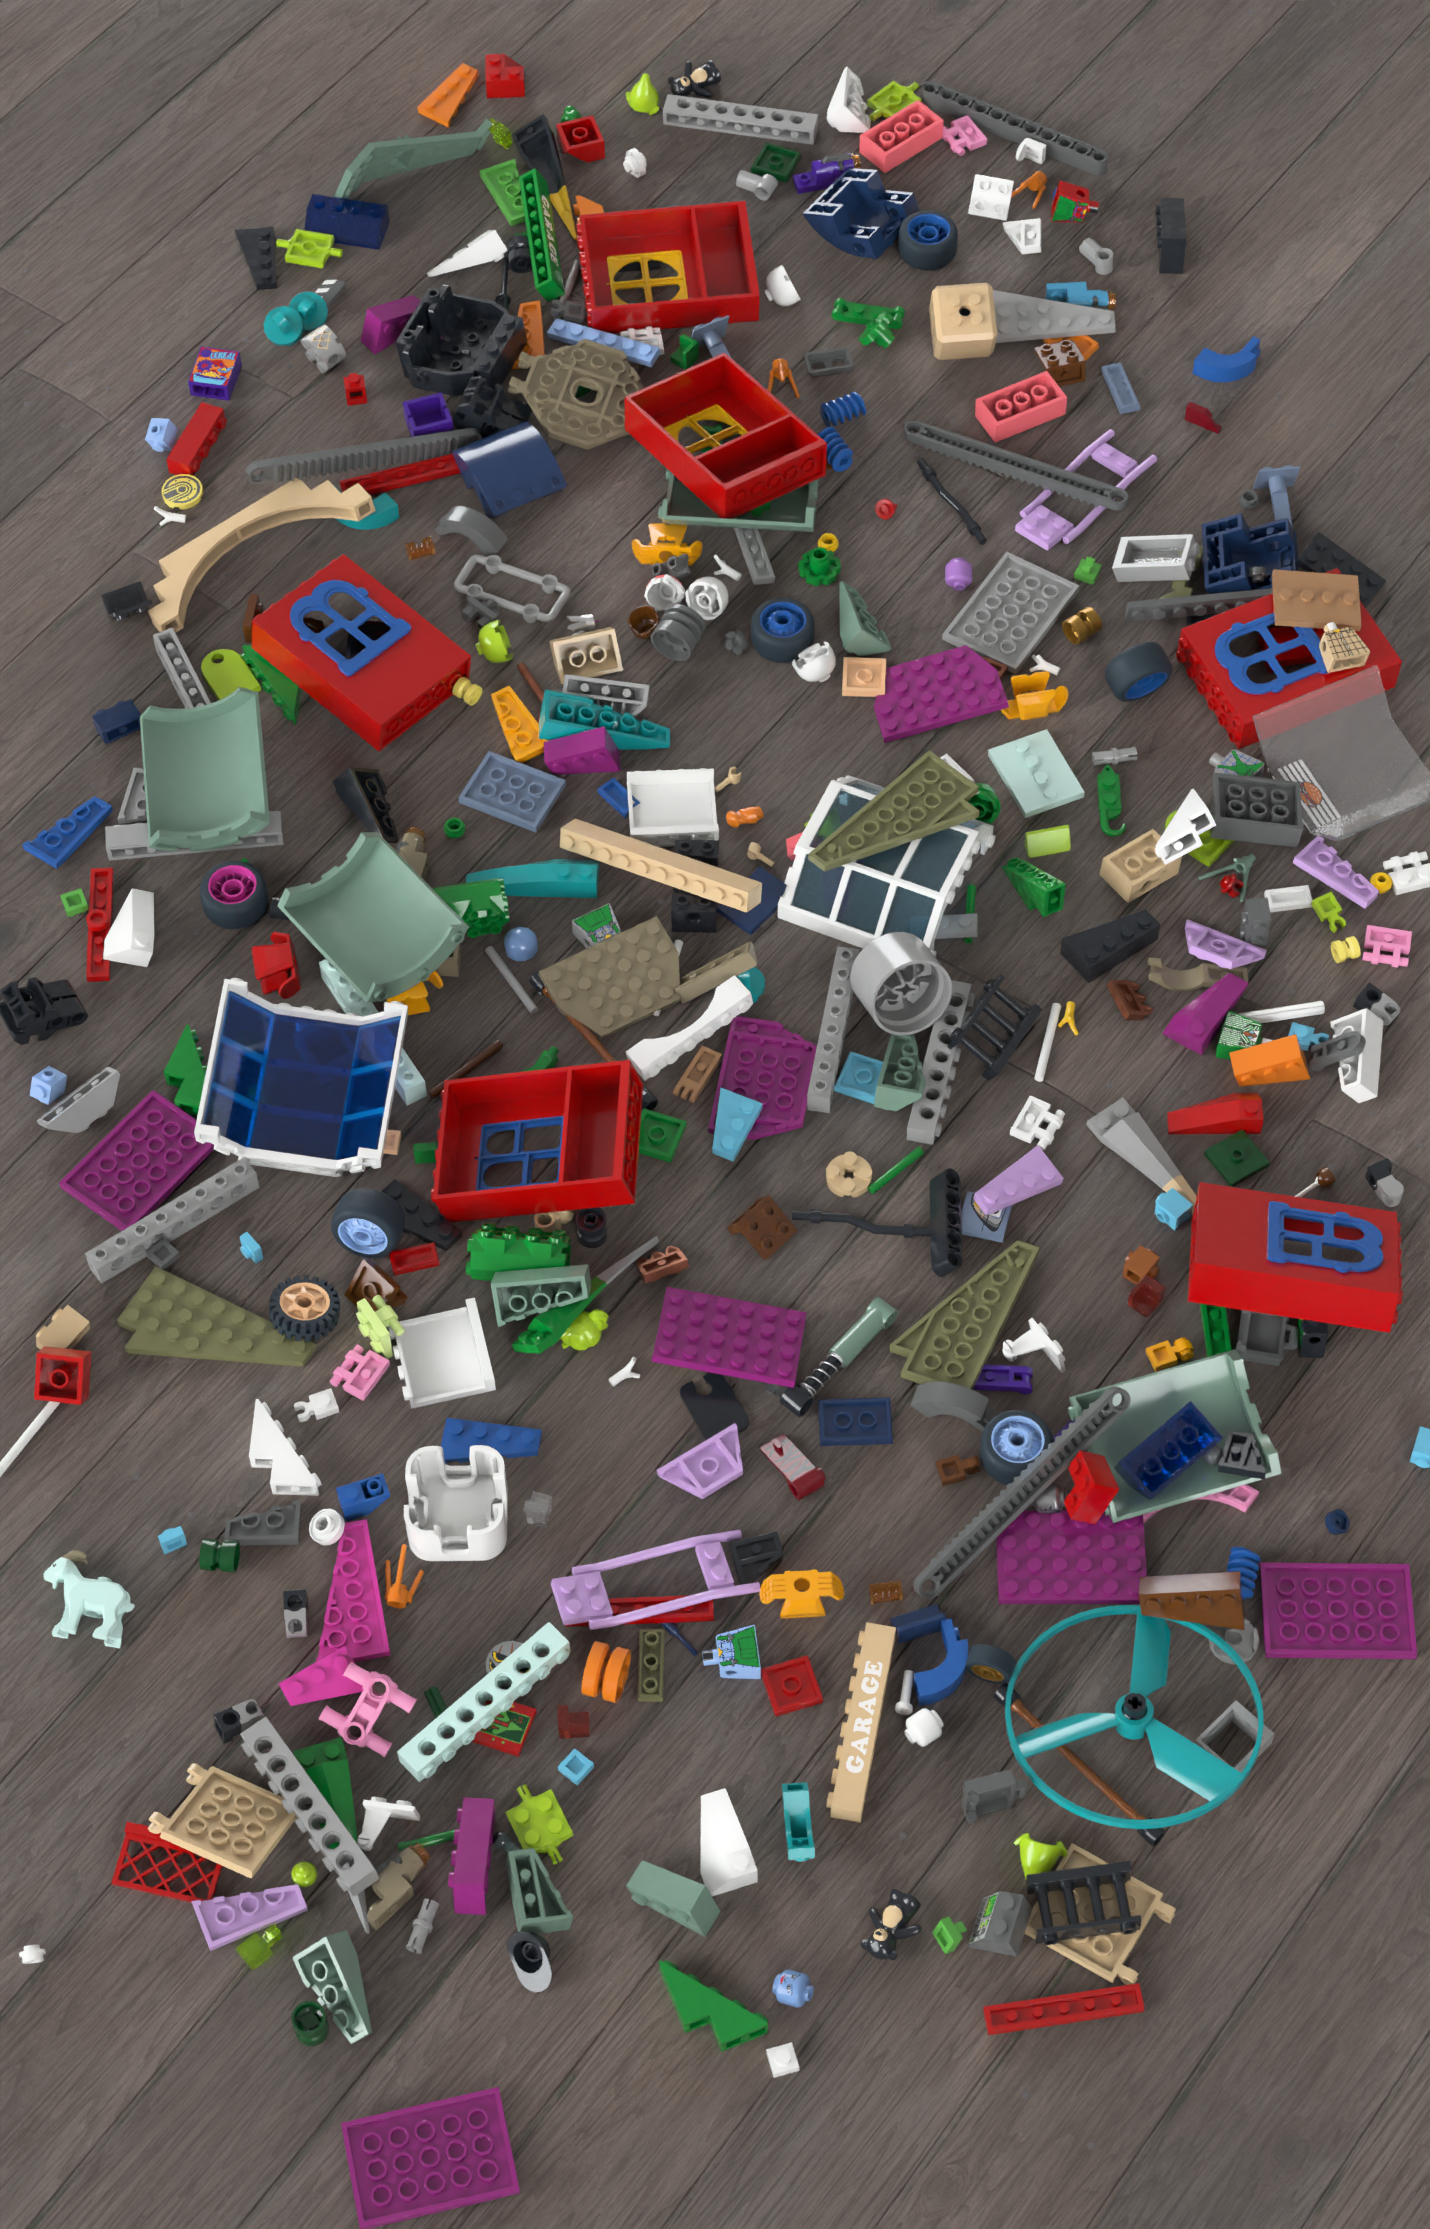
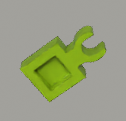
M1332 892L1312 900L1311 905L1321 922L1328 920L1330 930L1333 933L1338 929L1335 923H1339L1342 929H1344L1346 921L1338 915L1342 912V908Z

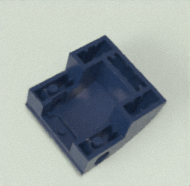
M848 168L803 215L815 231L836 248L855 256L877 259L882 256V252L891 246L899 236L900 226L903 221L911 214L921 210L914 193L885 190L878 170Z
M523 422L452 451L468 490L475 489L489 519L504 515L511 509L541 497L545 498L567 487V483L549 446L535 427L528 422Z
M1242 513L1202 524L1205 589L1210 594L1273 588V570L1299 571V565L1295 563L1298 558L1297 534L1288 518L1249 528ZM1265 567L1268 576L1264 578V582L1253 583L1248 576L1249 569Z

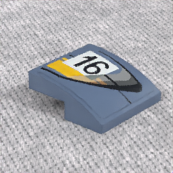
M967 1191L961 1212L962 1234L1003 1243L1012 1205L985 1215L973 1199L975 1193Z

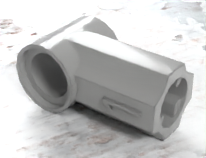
M741 170L736 180V186L754 192L758 199L765 201L774 192L778 182L776 178L769 174L761 177Z
M1087 238L1083 240V243L1079 246V251L1095 265V271L1101 275L1111 273L1113 270L1112 250L1102 248L1093 239Z

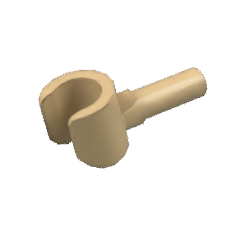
M731 767L728 777L717 785L714 790L718 792L730 783L738 784L742 772L735 774L736 767Z
M754 842L750 843L747 852L748 858L751 860L759 859L773 867L775 862L760 853L761 846Z

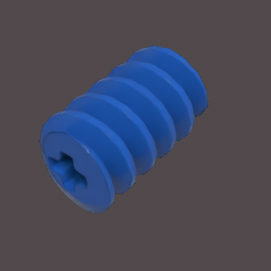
M851 392L850 395L846 394L842 398L838 397L835 401L830 400L828 404L822 403L820 407L821 417L827 427L830 426V422L833 426H837V419L843 424L845 422L844 417L851 421V414L858 418L859 411L862 415H866L864 401L856 392Z
M834 427L823 429L817 435L827 443L826 460H828L834 471L841 472L848 469L853 462L852 450L841 438L840 434L836 432Z
M1233 1547L1230 1550L1231 1554L1229 1555L1227 1572H1240L1243 1600L1245 1601V1599L1253 1597L1254 1592L1252 1589L1255 1588L1254 1580L1257 1579L1255 1572L1259 1569L1257 1563L1260 1562L1261 1557L1246 1548Z

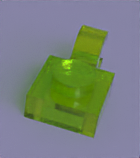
M493 118L489 119L492 123L489 131L493 134L495 142L502 145L505 149L511 147V131L501 122H496Z
M274 1924L265 1931L262 1937L255 1932L235 1949L253 1971L273 1955L270 1947L279 1942L283 1936Z

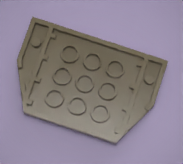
M657 916L539 971L538 974L559 1012L584 1024L599 1039H604L650 1017L657 1010L662 1011L679 1003L681 999L680 995L674 993L675 987L677 985L680 986L679 953Z

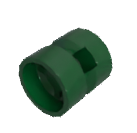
M204 1538L200 1548V1569L215 1571L217 1568H220L221 1572L236 1573L240 1559L239 1541L224 1540L223 1543H220L218 1539Z
M305 2001L295 2007L292 2012L291 2021L297 2039L306 2046H316L325 2041L329 2034V2025L324 2008L314 2001Z

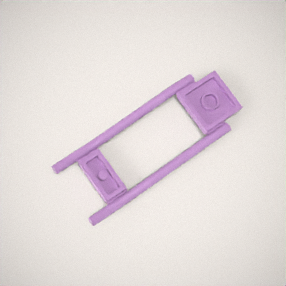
M1109 429L1084 449L1064 470L1074 472L1091 455L1093 460L1123 477L1124 479L1116 487L1125 489L1134 479L1157 461V457L1151 455L1140 465H1137V461L1106 443L1115 435V432ZM1046 488L1033 502L1020 511V516L1023 519L1016 524L1015 531L1048 551L1060 540L1065 544H1069L1106 507L1100 505L1095 507L1074 528V524L1041 505L1053 493L1050 492L1049 488Z
M741 1530L691 1537L599 1563L572 1567L573 1576L555 1578L551 1581V1587L563 1625L589 1622L590 1630L613 1627L713 1599L760 1592L759 1582L734 1586V1580L721 1546V1542L742 1539ZM691 1547L696 1548L695 1552L708 1591L624 1614L612 1615L613 1611L600 1572Z

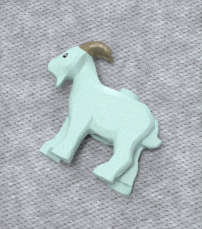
M79 1550L68 1552L57 1559L43 1575L45 1581L52 1583L53 1589L57 1587L59 1582L64 1583L65 1610L61 1621L53 1628L52 1635L68 1639L69 1633L76 1635L79 1620L83 1614L93 1618L104 1619L103 1624L93 1632L94 1638L104 1640L105 1646L121 1648L123 1634L122 1617L124 1612H130L135 1607L134 1604H131L129 1593L121 1585L112 1582L107 1577H99L98 1580L84 1578L79 1573L75 1564L82 1563L87 1565V1555Z

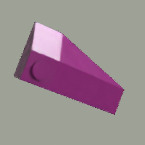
M1228 973L1176 1013L1164 1030L1163 1035L1203 1055L1225 1022L1228 1011L1233 1010L1249 983Z

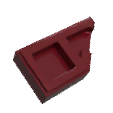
M1193 402L1187 404L1186 421L1219 434L1222 427L1220 424L1215 423L1211 412L1207 408Z

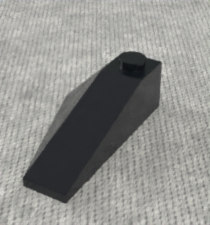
M347 768L332 781L338 796L371 832H378L387 843H397L398 837L394 820L389 817L388 812L391 810V806L385 799L387 788L378 769Z

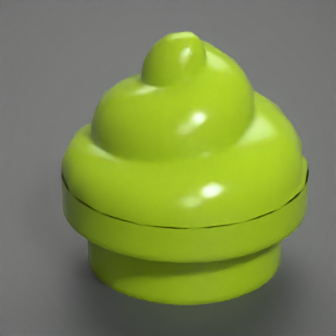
M307 1861L296 1864L291 1872L293 1882L298 1884L299 1887L311 1886L316 1881L318 1875L316 1867Z

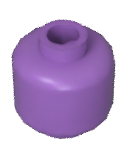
M964 558L951 559L945 566L946 584L953 587L956 591L964 590L973 581L971 564Z

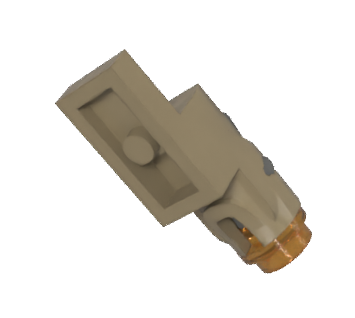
M411 827L404 833L396 852L425 881L429 869L428 853H423L425 843L424 832L419 828Z
M415 1843L413 1846L409 1845L406 1849H402L377 1867L379 1880L374 1882L372 1887L375 1894L382 1901L375 1902L369 1908L367 1914L369 1924L376 1931L414 1896L413 1888L409 1881L412 1883L418 1873L427 1865V1860L430 1859L428 1852L419 1843Z

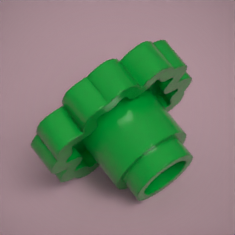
M884 311L876 319H872L866 325V329L858 341L863 346H867L873 341L883 348L889 346L895 339L893 331L887 326L893 316L888 311Z
M817 547L803 554V560L798 563L799 575L806 578L807 584L819 586L821 583L829 585L831 582H835L837 575L841 573L840 559L834 557L832 551Z

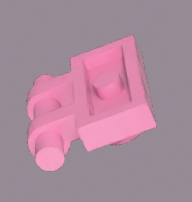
M968 115L952 121L950 129L943 126L942 139L951 145L952 151L959 156L965 154L964 147L972 151L987 145V138Z
M1367 925L1364 948L1373 949V952H1363L1362 960L1371 961V964L1376 965L1384 963L1391 964V967L1396 968L1398 966L1407 967L1409 958L1400 957V954L1409 955L1412 932ZM1380 951L1393 952V956L1380 954Z
M356 1345L353 1350L346 1354V1360L343 1364L334 1370V1376L331 1378L330 1383L337 1387L341 1381H346L343 1385V1390L364 1401L390 1366V1361L371 1350L365 1356H362L363 1347ZM353 1365H358L353 1373L349 1372Z

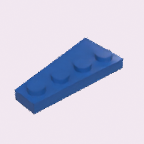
M94 796L73 810L72 815L65 819L61 818L54 827L48 831L43 830L37 834L38 837L31 842L28 840L22 844L23 849L58 869L113 812L112 806Z
M447 1418L441 1442L445 1464L448 1461L469 1462L470 1447L474 1445L489 1446L498 1451L501 1456H506V1458L537 1456L542 1430Z

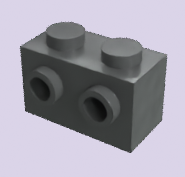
M1268 898L1245 899L1244 910L1241 912V925L1238 928L1239 938H1243V941L1258 947L1267 946L1271 924Z

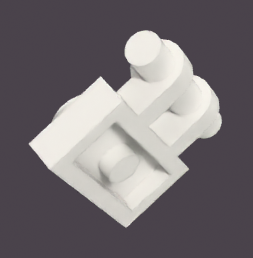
M647 326L645 329L638 330L629 328L628 331L620 332L621 337L659 347L660 355L664 354L660 327L652 328V326Z
M1415 851L1409 853L1408 856L1391 857L1390 860L1383 861L1385 870L1392 868L1394 871L1389 873V876L1393 882L1392 888L1395 895L1430 887V863L1422 865L1420 862L1428 859L1426 852L1418 853ZM1408 864L1412 865L1411 868L1403 869L1402 867Z
M1029 1096L1010 1129V1135L1030 1144L1034 1137L1040 1140L1037 1145L1042 1150H1045L1047 1145L1052 1143L1056 1129H1060L1065 1113L1062 1110H1057L1054 1115L1049 1112L1051 1104ZM1043 1121L1049 1124L1046 1130L1040 1128Z

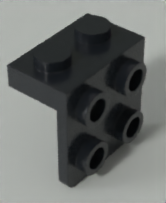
M141 581L100 595L109 619L115 618V621L130 617L129 612L134 611L135 614L150 609L149 605L153 604L152 600L148 601Z

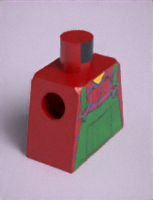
M1059 181L1051 206V222L1081 223L1086 212L1097 214L1099 202L1089 200V190L1087 188Z

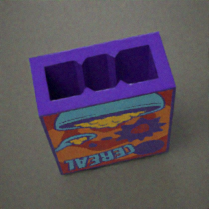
M201 346L188 380L190 394L192 396L230 401L242 367L240 352Z

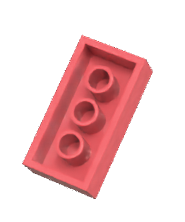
M917 100L861 134L860 153L886 173L942 139L944 120Z
M1045 371L976 399L975 417L996 443L1065 415L1067 396L1050 374Z

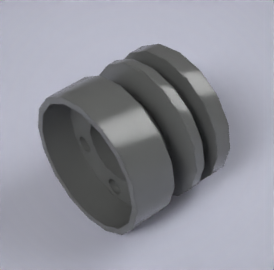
M673 604L667 608L651 634V642L654 648L666 658L674 661H684L690 657L696 644L701 639L706 630V624L703 618L692 608L682 604Z

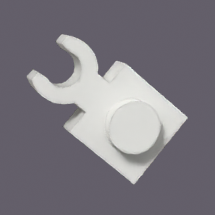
M331 1388L309 1395L310 1402L308 1403L300 1401L294 1404L295 1412L299 1410L305 1411L298 1415L299 1422L307 1421L314 1414L316 1420L339 1413V1408Z

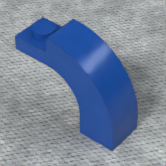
M1253 336L1241 351L1231 355L1218 354L1204 348L1194 359L1193 374L1213 382H1232L1248 376L1255 370L1256 359L1261 352L1259 348L1260 339Z
M951 1619L941 1620V1635L947 1654L944 1662L935 1669L914 1673L913 1684L919 1706L933 1704L945 1699L958 1688L965 1676L968 1642L967 1639L960 1640L958 1627H953Z

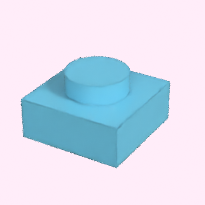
M248 1232L241 1235L240 1241L242 1246L240 1250L247 1259L251 1258L255 1264L263 1260L260 1245Z
M181 1526L169 1528L158 1536L164 1554L187 1545Z
M574 1748L558 1766V1771L578 1786L594 1768V1763Z

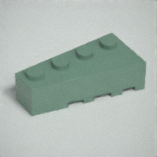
M589 1265L495 1272L491 1288L498 1327L506 1325L507 1322L525 1319L528 1315L540 1314L548 1311L550 1308L561 1307L588 1298L592 1287Z

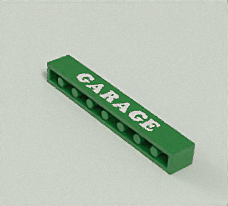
M534 168L519 176L535 288L547 302H550L565 294L548 182Z

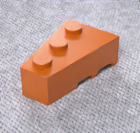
M1296 1034L1229 1053L1234 1076L1239 1087L1310 1079L1306 1058Z

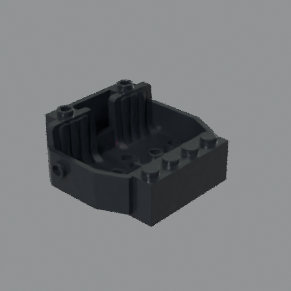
M443 284L441 289L429 287L398 337L396 346L404 376L409 378L412 386L418 389L458 396L463 395L471 377L482 376L487 380L484 385L494 389L496 383L502 385L526 345L527 337L522 317L510 315L508 310L494 301L452 293L451 287Z

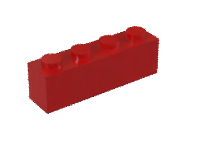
M201 402L166 459L169 473L194 476L195 472L199 471L201 462L208 456L212 444L216 443L220 431L226 427L227 418L224 414V408Z

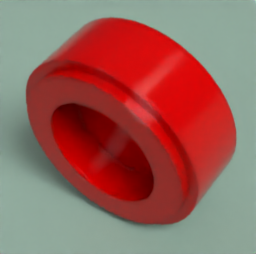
M94 909L87 914L86 922L90 930L99 932L108 927L109 917L106 911Z

